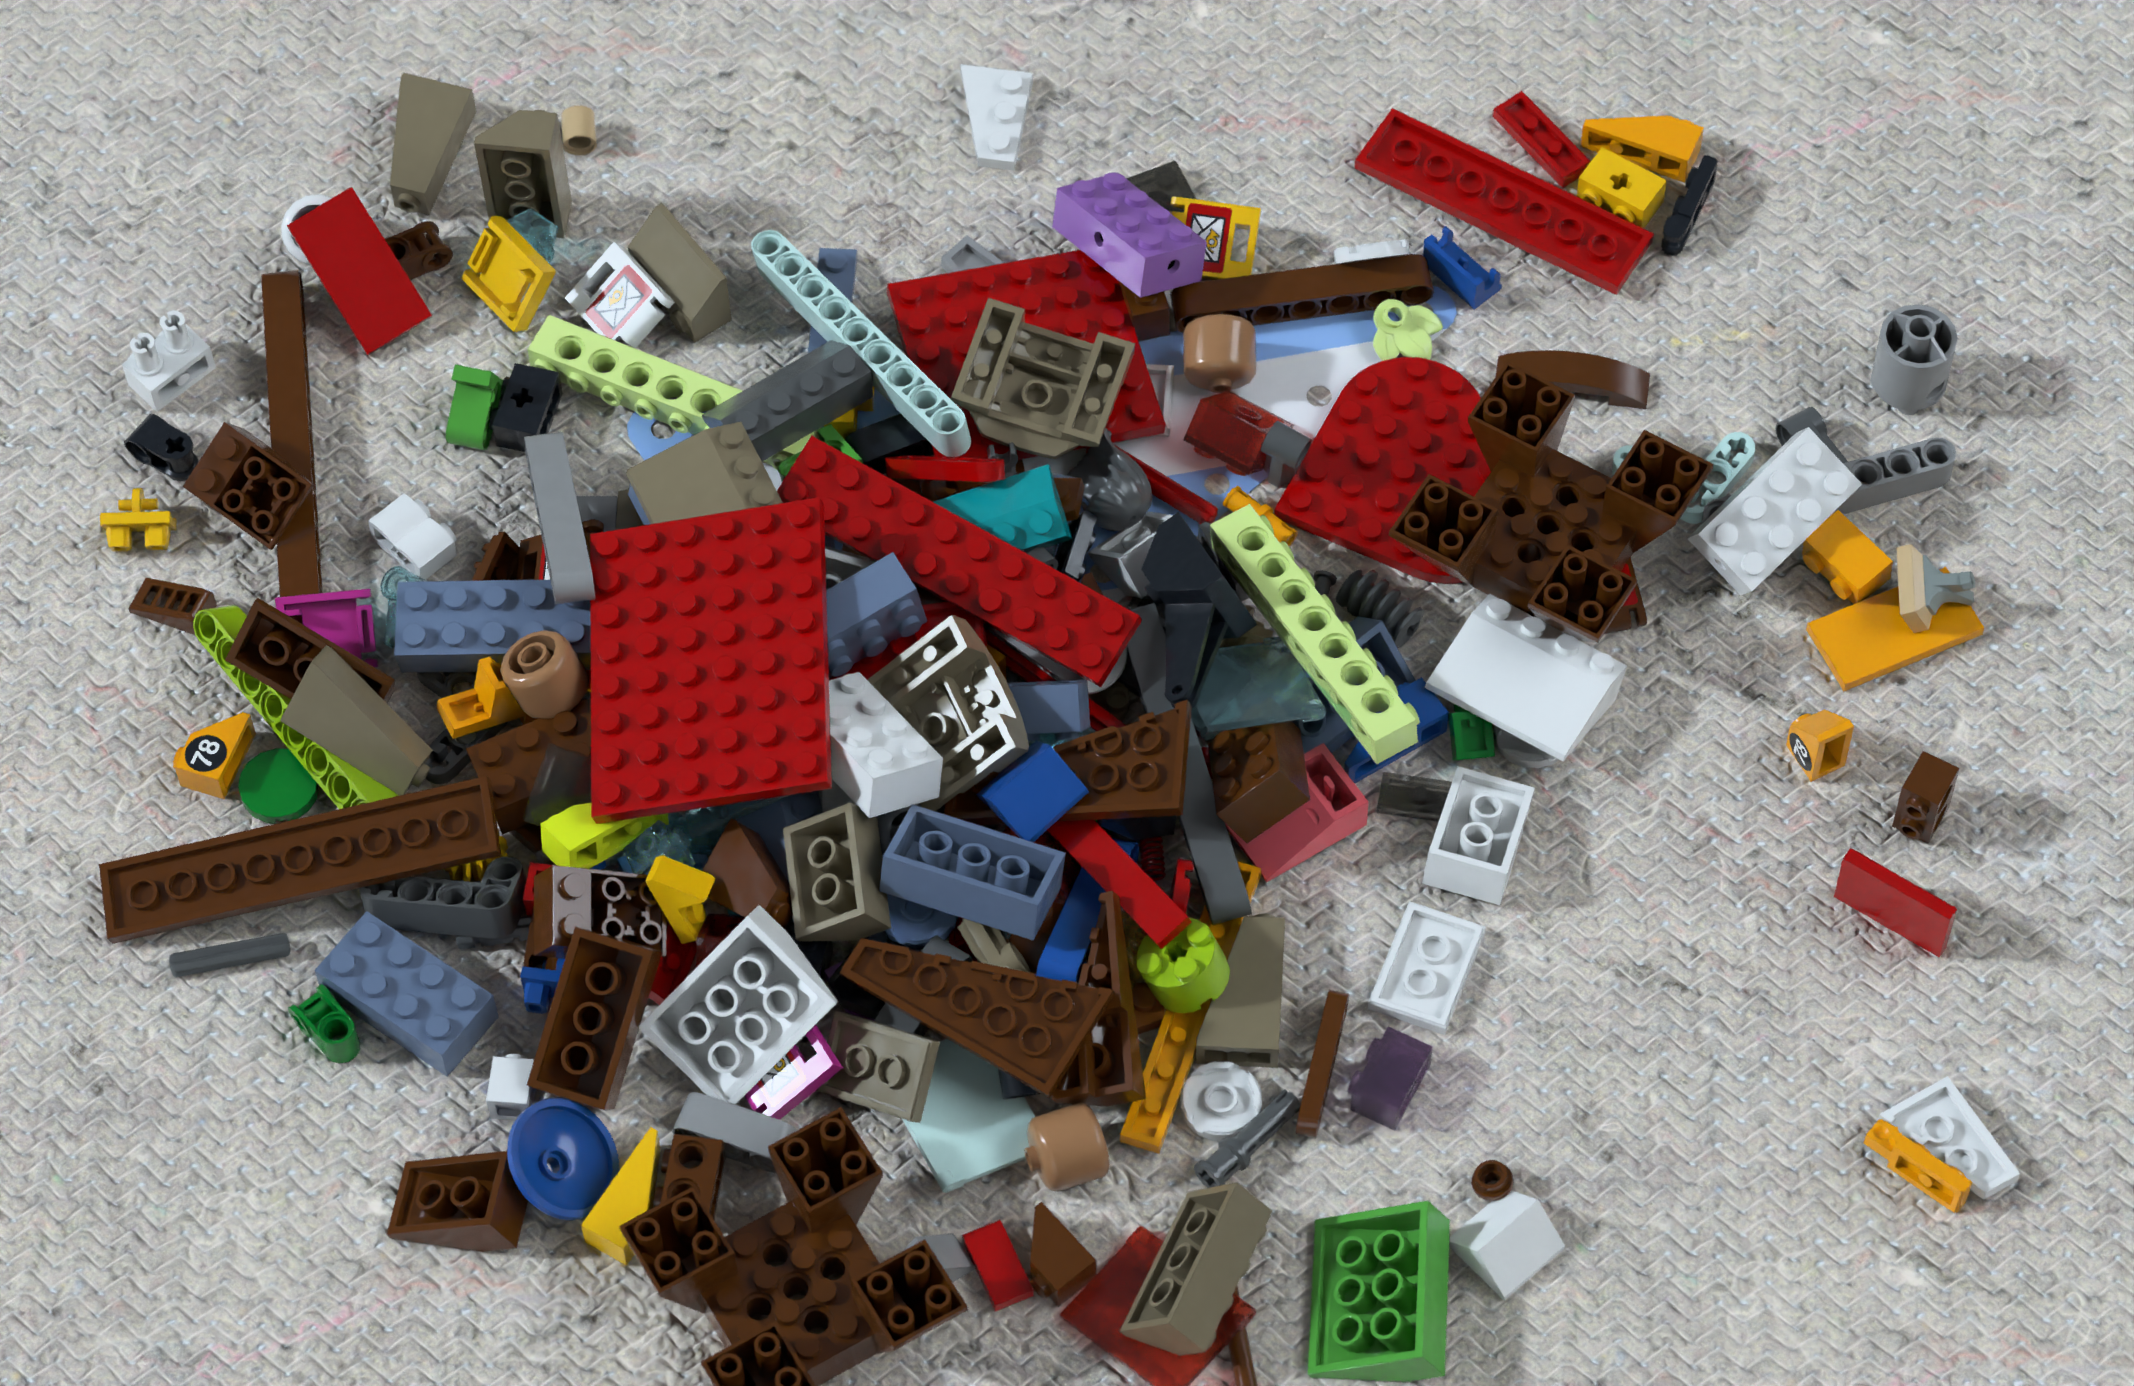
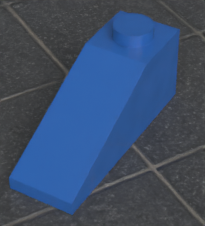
M1422 677L1412 683L1406 682L1397 687L1399 698L1404 704L1410 703L1418 714L1420 724L1417 725L1418 743L1376 764L1358 741L1344 764V770L1354 783L1361 781L1447 732L1449 712L1435 693L1425 688L1426 682Z

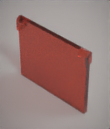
M1139 1226L1129 1236L1123 1247L1060 1313V1317L1149 1385L1190 1386L1233 1337L1248 1325L1254 1318L1257 1310L1233 1293L1232 1305L1223 1314L1217 1326L1216 1338L1213 1344L1203 1353L1179 1356L1123 1335L1120 1329L1163 1244V1241L1144 1226Z

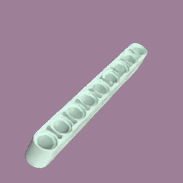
M775 230L762 231L753 238L751 249L760 275L827 341L831 340L850 345L870 369L872 386L941 454L948 457H957L964 454L970 448L971 436L963 411L781 233Z

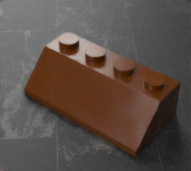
M258 597L254 601L225 659L247 674L292 699L310 663L327 645L387 704L394 693L395 679Z
M575 927L526 1086L598 1109H615L639 1031L638 1026L641 1024L663 951Z

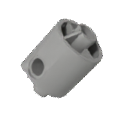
M1916 304L1903 306L1892 311L1883 321L1870 383L1883 401L1894 408H1898L1902 414L1914 415L1919 410L1936 404L1945 394L1958 340L1955 326L1947 315L1934 307Z

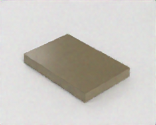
M835 1011L827 1043L843 1068L815 1091L911 1122L920 1123L940 1042L843 1011Z

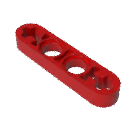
M917 455L885 458L886 476L888 478L971 482L1000 481L1005 479L1004 459L942 457V459H938L937 456Z

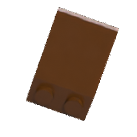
M507 1151L405 1162L386 1235L396 1240L480 1252L516 1249L528 1200L521 1193L513 1179L508 1163Z

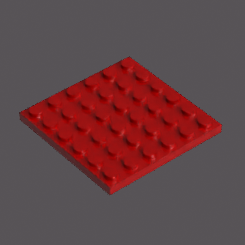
M1083 251L1064 252L887 284V296L905 355L950 399L988 298L1025 309L1024 322L1092 344H1094L1098 332L1135 343L1131 364L1123 386L1120 388L1106 428L1111 431L1112 443L1165 433L1166 424L1119 282ZM957 405L965 414L971 436L970 448L964 454L957 457L988 458L987 448L989 445H994L996 454H1004L1009 450L1007 446L981 437L970 412ZM932 445L934 455L937 456L938 459H942V457H948L941 454ZM1078 446L1073 450L1087 448L1088 446ZM1016 450L1018 460L1038 457L1037 455Z

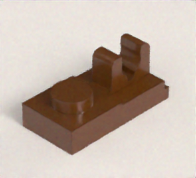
M499 532L498 535H493L490 543L483 545L481 550L485 555L481 562H475L474 568L476 571L471 581L516 580L520 547L506 532Z

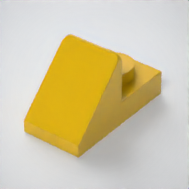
M661 855L655 858L645 882L680 942L685 944L696 941L706 918L702 903L707 900L715 878L711 874Z

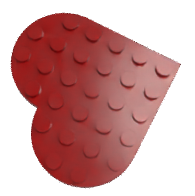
M1420 357L1392 358L1365 368L1356 374L1341 391L1313 440L1300 468L1292 477L1276 505L1274 515L1283 522L1421 580L1441 584L1463 583L1437 569L1389 536V531L1428 474L1473 497L1485 482L1491 471L1468 423V416L1481 399L1480 395L1473 385L1460 373L1442 363Z

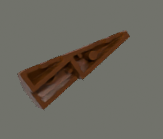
M1114 891L1100 893L1099 902L1101 903L1096 928L1091 929L1089 939L1092 945L1087 964L1083 963L1078 985L1098 989L1099 987L1112 989L1115 992V996L1060 1081L1057 1089L1052 1094V1100L1055 1103H1085L1089 1106L1110 1107L1146 1099L1119 895Z

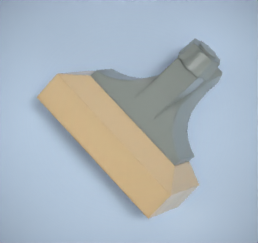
M1912 544L1896 547L1900 615L1913 633L1929 630L1932 615H1936L1937 610L1943 603L1956 602L1969 606L1974 603V592L1970 591V589L1975 588L1976 584L1973 572L1942 573L1934 567L1927 555H1922Z

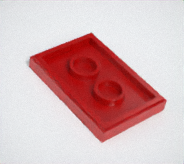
M1850 848L1842 860L1834 897L1940 958L1948 944L1957 912L1956 907L1854 849Z

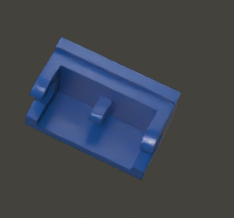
M1445 226L1439 241L1432 234L1424 240L1423 256L1427 258L1429 270L1475 310L1502 289L1500 273L1494 268H1491L1488 273L1453 242V232Z

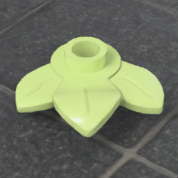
M1387 299L1382 301L1374 311L1373 319L1377 331L1373 339V346L1382 361L1396 358L1399 353L1405 357H1420L1430 360L1432 354L1430 335L1439 332L1443 325L1437 315L1426 307L1420 305L1407 307L1399 300ZM1388 312L1395 313L1399 317V321H1392L1388 316Z

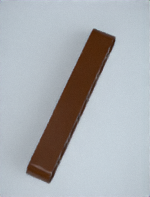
M1410 254L1201 281L1174 288L1170 293L1176 328L1179 332L1184 333V329L1189 322L1206 315H1234L1246 319L1255 326L1375 310L1382 301L1387 299L1399 300L1406 306L1417 305L1430 300L1433 297L1434 289L1427 258L1419 254Z

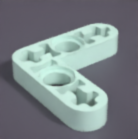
M1733 432L1726 435L1707 457L1706 461L1714 464L1712 471L1721 472L1727 480L1721 484H1713L1706 479L1691 503L1696 501L1700 496L1701 490L1704 493L1701 506L1687 507L1680 518L1681 520L1691 524L1701 523L1704 507L1708 502L1725 497L1748 470L1755 455V443L1748 434ZM1633 445L1623 446L1615 452L1612 464L1613 475ZM1738 448L1744 450V453L1739 452L1732 459V464L1728 463L1731 450L1736 451Z

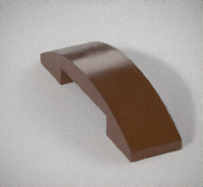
M1535 350L1498 356L1496 376L1506 361L1568 392L1609 396L1608 405L1639 409H1646L1650 373L1633 365L1603 356L1571 351Z

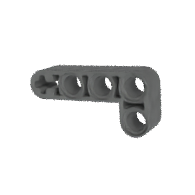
M503 856L490 862L481 883L410 876L359 888L364 912H369L395 930L497 939L509 936L517 928L525 908L523 896L526 880L521 861L515 857Z

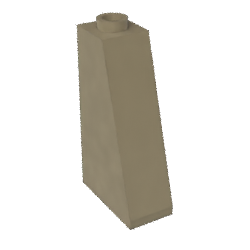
M402 73L390 188L395 207L408 213L418 212L430 215L476 114L472 89Z
M326 645L310 663L280 721L399 795H404L412 785L419 788L431 767L426 765V762L433 750L332 648Z
M1266 913L1244 916L1227 960L1230 967L1228 984L1224 992L1215 1001H1211L1197 1036L1196 1064H1208L1215 1061L1232 1062L1239 1066L1278 1068L1285 918H1277Z

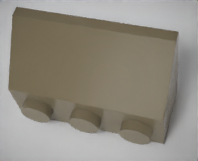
M663 203L658 204L629 244L628 252L675 302L670 308H667L656 299L654 301L655 305L659 308L664 307L669 312L670 319L677 331L681 334L686 332L695 343L732 321L727 278Z
M850 802L783 828L797 940L857 941L891 928L887 894L879 891L883 859L877 817L869 818L857 805Z

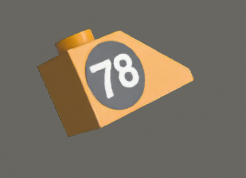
M1825 709L1813 715L1809 713L1804 714L1790 725L1786 746L1811 782L1845 766L1854 725L1849 719Z
M242 712L190 734L185 746L178 748L173 760V768L176 771L180 786L225 799L256 735L250 714Z

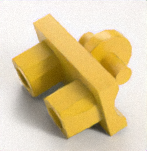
M133 488L132 499L118 501L119 511L132 512L100 513V525L106 531L108 547L112 551L132 550V532L145 531L146 549L167 550L170 532L177 530V519L172 518L170 511L145 512V510H158L159 502L158 499H145L143 488Z

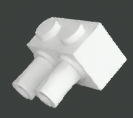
M175 310L167 312L168 319L164 315L161 317L160 325L163 331L155 340L149 333H140L137 335L138 341L135 338L130 341V348L133 353L122 364L128 385L156 412L216 368L210 346L185 324L183 314Z

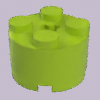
M1189 918L1192 923L1162 950L1146 935L1137 952V969L1152 994L1165 1009L1176 1013L1195 1012L1202 1009L1200 1004L1210 998L1215 1001L1224 992L1230 977V967L1226 956L1210 928L1205 923L1193 918Z

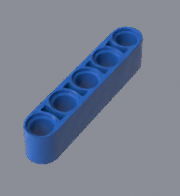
M1111 837L1137 863L1139 855L1138 843ZM1081 868L1043 950L1036 976L1079 983L1083 963L1087 964L1092 945L1089 939L1091 929L1096 928L1101 907L1099 895L1105 892L1083 868Z

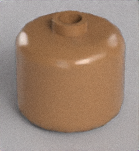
M1226 314L1206 315L1189 322L1183 333L1184 375L1187 381L1198 388L1214 393H1226L1249 384L1256 374V332L1252 323L1242 317Z
M543 630L520 638L504 655L500 669L504 683L509 688L520 708L530 717L536 719L554 718L560 712H570L585 696L589 683L586 669L573 647L564 636L555 631Z
M1076 1103L1036 1116L1028 1123L1027 1137L1029 1147L1024 1148L1025 1157L1031 1172L1037 1171L1042 1182L1049 1190L1063 1191L1107 1175L1110 1162L1106 1142L1099 1122L1089 1105Z

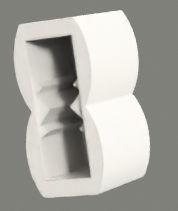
M402 494L368 521L370 534L378 545L395 558L414 579L425 581L457 556L455 547L457 539L448 525L445 523L438 524L430 518V511L421 500H412L409 496Z

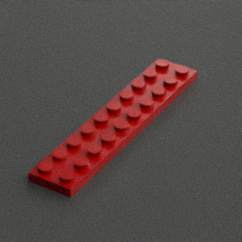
M812 435L777 490L783 503L820 497L824 504L825 535L874 562L893 552L911 581L917 586L971 616L977 617L989 626L1099 687H1102L1142 622L1140 615Z

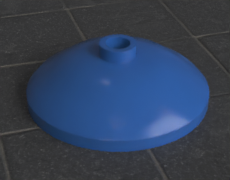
M549 1098L536 1102L517 1117L510 1130L507 1156L513 1179L525 1198L538 1210L551 1217L562 1220L586 1218L620 1171L617 1148L607 1127L592 1111L575 1101L563 1098ZM547 1164L550 1165V1167H551V1169H552V1172H551L550 1169L548 1168Z

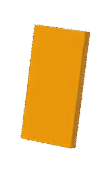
M1947 567L1939 569L1942 573H1950ZM1899 586L1813 620L1807 623L1806 631L1843 691H1846L1983 635L1984 626L1971 606L1947 602L1939 607L1936 615H1932L1929 630L1913 633L1900 615Z

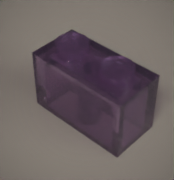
M1388 1026L1381 1039L1375 1037L1371 1042L1365 1058L1369 1062L1364 1071L1357 1070L1349 1083L1347 1093L1351 1094L1350 1110L1395 1131L1431 1066L1433 1046Z

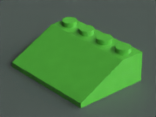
M1429 1201L1315 1219L1308 1375L1311 1378L1409 1382L1445 1376L1450 1220Z

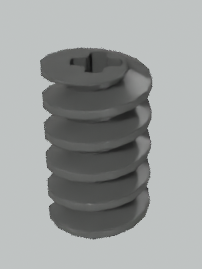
M1361 569L1356 570L1342 584L1336 596V602L1341 607H1347V611L1352 616L1382 620L1397 648L1402 647L1418 629L1424 615V610L1419 607L1409 613L1413 601L1410 598H1406L1398 604L1397 602L1401 596L1399 589H1393L1386 594L1390 584L1389 581L1383 579L1375 585L1374 583L1378 577V573L1375 570H1371L1365 575H1362Z

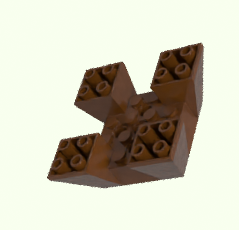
M1506 361L1468 416V423L1491 471L1485 482L1473 497L1428 474L1390 529L1389 536L1437 569L1487 595L1491 594L1499 599H1503L1512 606L1541 619L1543 622L1568 635L1574 636L1580 641L1598 643L1637 585L1636 579L1621 572L1633 553L1677 524L1712 471L1714 464L1644 430L1613 477L1610 478L1557 451L1575 400V395Z
M842 1107L768 1146V1151L788 1203L724 1237L694 1186L619 1226L621 1233L659 1296L705 1314L723 1343L725 1349L701 1361V1366L713 1386H820L876 1354L895 1351L968 1310L965 1301L925 1239L888 1260L879 1263L856 1225L879 1185L883 1172ZM774 1261L785 1262L783 1265L778 1267H773L769 1265ZM832 1274L842 1275L837 1280L826 1279V1277ZM795 1294L805 1295V1297L800 1300L789 1299L792 1295ZM758 1314L768 1315L764 1320L757 1321L752 1319ZM817 1327L826 1329L820 1334L810 1333L812 1329Z

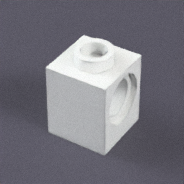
M508 1054L505 1057L493 1056L486 1097L490 1119L516 1120L525 1109L534 1104L536 1089L526 1086L534 1059H528L520 1054Z

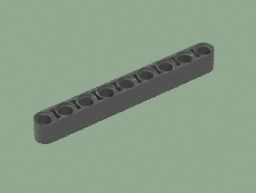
M1155 603L1130 609L1140 615L1142 622L1126 646L1127 657L1145 714L1154 712L1157 715L1174 709L1165 697L1166 636ZM1191 718L1183 815L1178 816L1192 863H1194V870L1212 925L1251 915L1252 910L1225 822L1216 814L1213 784Z

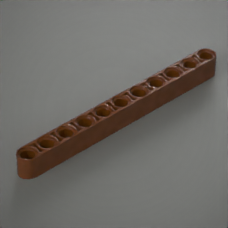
M300 270L267 273L261 275L271 448L314 484L312 490L277 542L280 597L323 593L303 282ZM302 615L290 616L294 620L303 624Z

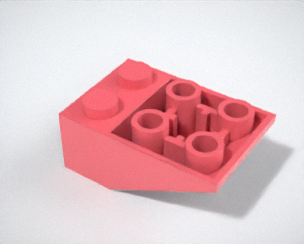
M1324 743L1304 754L1310 794L1308 802L1249 843L1244 842L1225 823L1228 832L1255 867L1261 868V876L1266 883L1367 825L1368 800Z

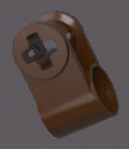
M432 221L421 222L413 228L385 238L410 280L445 267L453 257L450 246L443 244L438 236L439 229Z

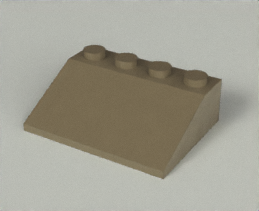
M742 422L705 429L627 469L626 476L650 524L783 503Z

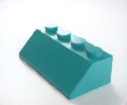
M1049 464L1007 477L1004 480L995 481L933 501L1027 554L1037 547L1047 548L1072 540Z

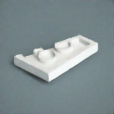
M960 64L978 166L1015 171L1033 84V73Z

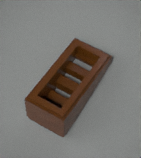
M145 578L128 609L132 614L195 635L193 628L195 615L198 611L216 608L217 604L211 591ZM150 592H155L156 595L151 604H144ZM164 596L169 597L163 608L158 607ZM177 600L181 601L177 610H173L175 602ZM189 604L193 605L190 613L185 612Z

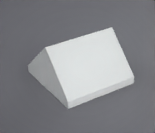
M1512 1190L1504 1198L1491 1201L1451 1235L1449 1239V1247L1503 1300H1506L1565 1248L1563 1241L1539 1200Z

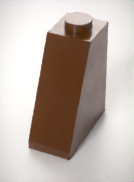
M731 818L702 870L715 878L708 899L744 918L760 905L785 930L793 917L789 882L761 836Z

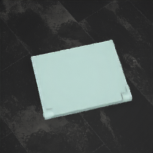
M949 1039L940 1041L921 1122L902 1120L941 1190L946 1193L962 1187L965 1183L1025 1160L1024 1148L1029 1147L1027 1137L1028 1123L1035 1115L1024 1097L1003 1099L998 1068Z

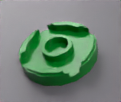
M280 748L261 752L251 759L241 772L238 785L244 808L254 818L265 823L277 824L276 821L298 819L307 813L317 800L319 792L318 783L289 749Z

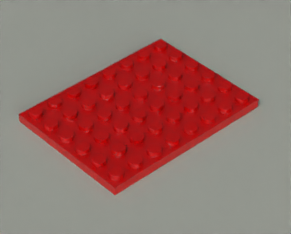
M820 497L590 534V564L595 589V599L591 600V817L595 823L600 824L832 789L824 504Z

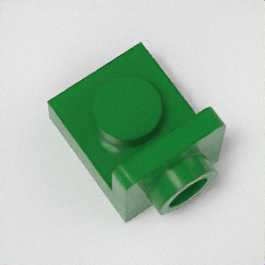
M1454 704V712L1448 714L1452 760L1495 757L1492 723Z

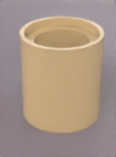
M572 106L565 109L561 114L564 150L572 155H586L593 152L597 146L595 114L593 110L586 106Z

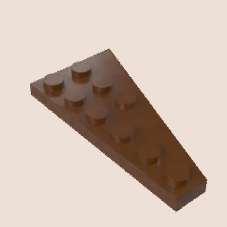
M1188 699L1174 704L1175 709L1157 715L1154 712L1139 716L1140 721L1120 728L1110 726L1054 746L1057 754L1089 791L1056 822L1183 815L1192 710ZM993 771L965 793L957 794L945 804L944 814L976 825L1005 824L977 796V793L999 773Z
M864 938L860 939L839 972L846 980L1049 1099L1115 996V992L1112 989L1102 987L1098 989L1078 985L1077 982L1044 978L1036 976L1034 973L972 961V963L952 959L951 956L937 953L935 955L910 950L908 947Z

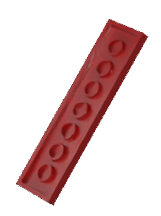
M1394 108L1390 110L1355 159V169L1615 295L1619 293L1653 243L1654 233Z

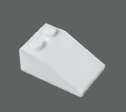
M1457 766L1428 852L1422 884L1501 905L1535 787Z

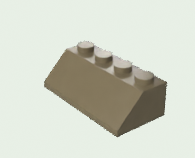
M518 110L475 137L474 146L488 219L490 220L491 216H501L522 235L565 238L572 198L557 113L544 110Z
M1238 1182L1187 1192L1120 1332L1129 1338L1179 1356L1205 1352L1216 1338V1329L1223 1314L1232 1305V1295L1240 1279L1247 1273L1250 1267L1249 1260L1256 1245L1265 1236L1267 1231L1266 1224L1273 1211Z

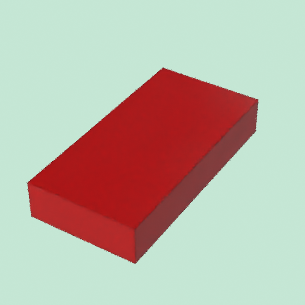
M1001 1220L962 1235V1241L971 1261L975 1265L977 1274L995 1312L1034 1296V1290Z

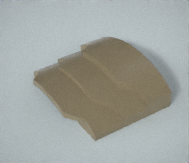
M988 298L951 400L970 412L981 437L1007 447L1009 443L1013 442L1016 450L1057 459L1078 446L1099 447L1108 419L1111 416L1120 388L1123 386L1131 364L1135 343L1098 332L1096 340L1092 344L1025 323V309Z
M954 615L949 616L868 679L869 683L943 757L939 798L920 803L923 808L932 811L938 810L957 794L965 793L991 772H1001L1029 750L1025 725L1016 700L992 655L973 628L963 618Z

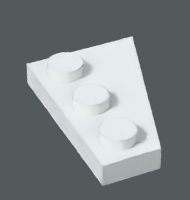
M1948 1076L1879 1114L1878 1120L1882 1119L1896 1126L1902 1135L1914 1143L1924 1145L1933 1156L1948 1166L1959 1169L1967 1179L1973 1182L1970 1190L1983 1200L2018 1181L2019 1171Z

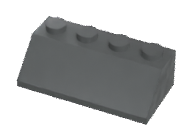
M830 340L702 414V419L709 428L742 422L763 462L873 397L871 371L850 345Z

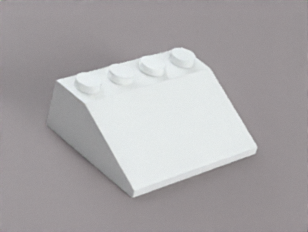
M1489 594L1471 613L1427 680L1425 688L1555 758L1564 761L1615 702L1627 665L1579 641L1574 636L1552 627L1541 619L1512 606L1507 601Z
M758 905L638 1028L706 1095L735 1105L838 1001L788 932Z

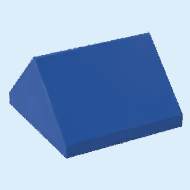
M1036 740L1029 746V750L1000 772L977 793V796L1021 839L1034 842L1089 791L1051 745Z

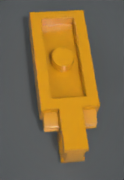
M1879 1119L1867 1132L1863 1144L1889 1161L1887 1168L1953 1213H1958L1964 1206L1973 1182L1967 1179L1959 1169L1948 1166L1933 1156L1924 1145L1914 1143L1902 1135L1896 1126L1882 1119Z

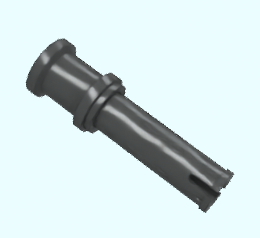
M1285 1089L1282 1090L1234 1137L1222 1139L1218 1144V1150L1206 1161L1201 1160L1195 1164L1194 1170L1200 1181L1207 1188L1225 1185V1182L1238 1170H1245L1249 1166L1251 1156L1299 1112L1301 1103L1292 1092H1287Z

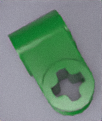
M323 984L317 986L316 993L298 1006L292 1004L288 1007V1012L299 1029L312 1039L329 1060L339 1064L347 1063L358 1055L360 1040L354 1023ZM338 1035H346L340 1040H332Z

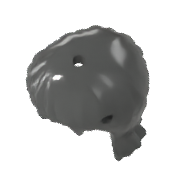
M1107 428L1104 430L1099 447L1088 448L1087 454L1082 457L1077 466L1071 469L1065 477L1082 478L1085 486L1083 497L1088 502L1087 506L1082 501V509L1096 515L1095 525L1108 531H1120L1131 528L1144 517L1152 503L1151 485L1146 474L1129 455L1112 443L1111 431Z

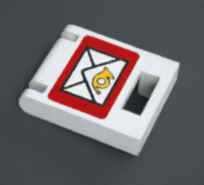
M615 242L612 243L565 297L597 334L620 342L622 338L628 345L634 348L642 342L665 316L653 302L657 299L667 308H670L675 303L623 246ZM613 268L615 271L593 295L591 292Z

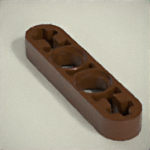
M1334 990L1328 991L1296 1126L1297 1135L1317 1138L1346 1018L1349 993Z

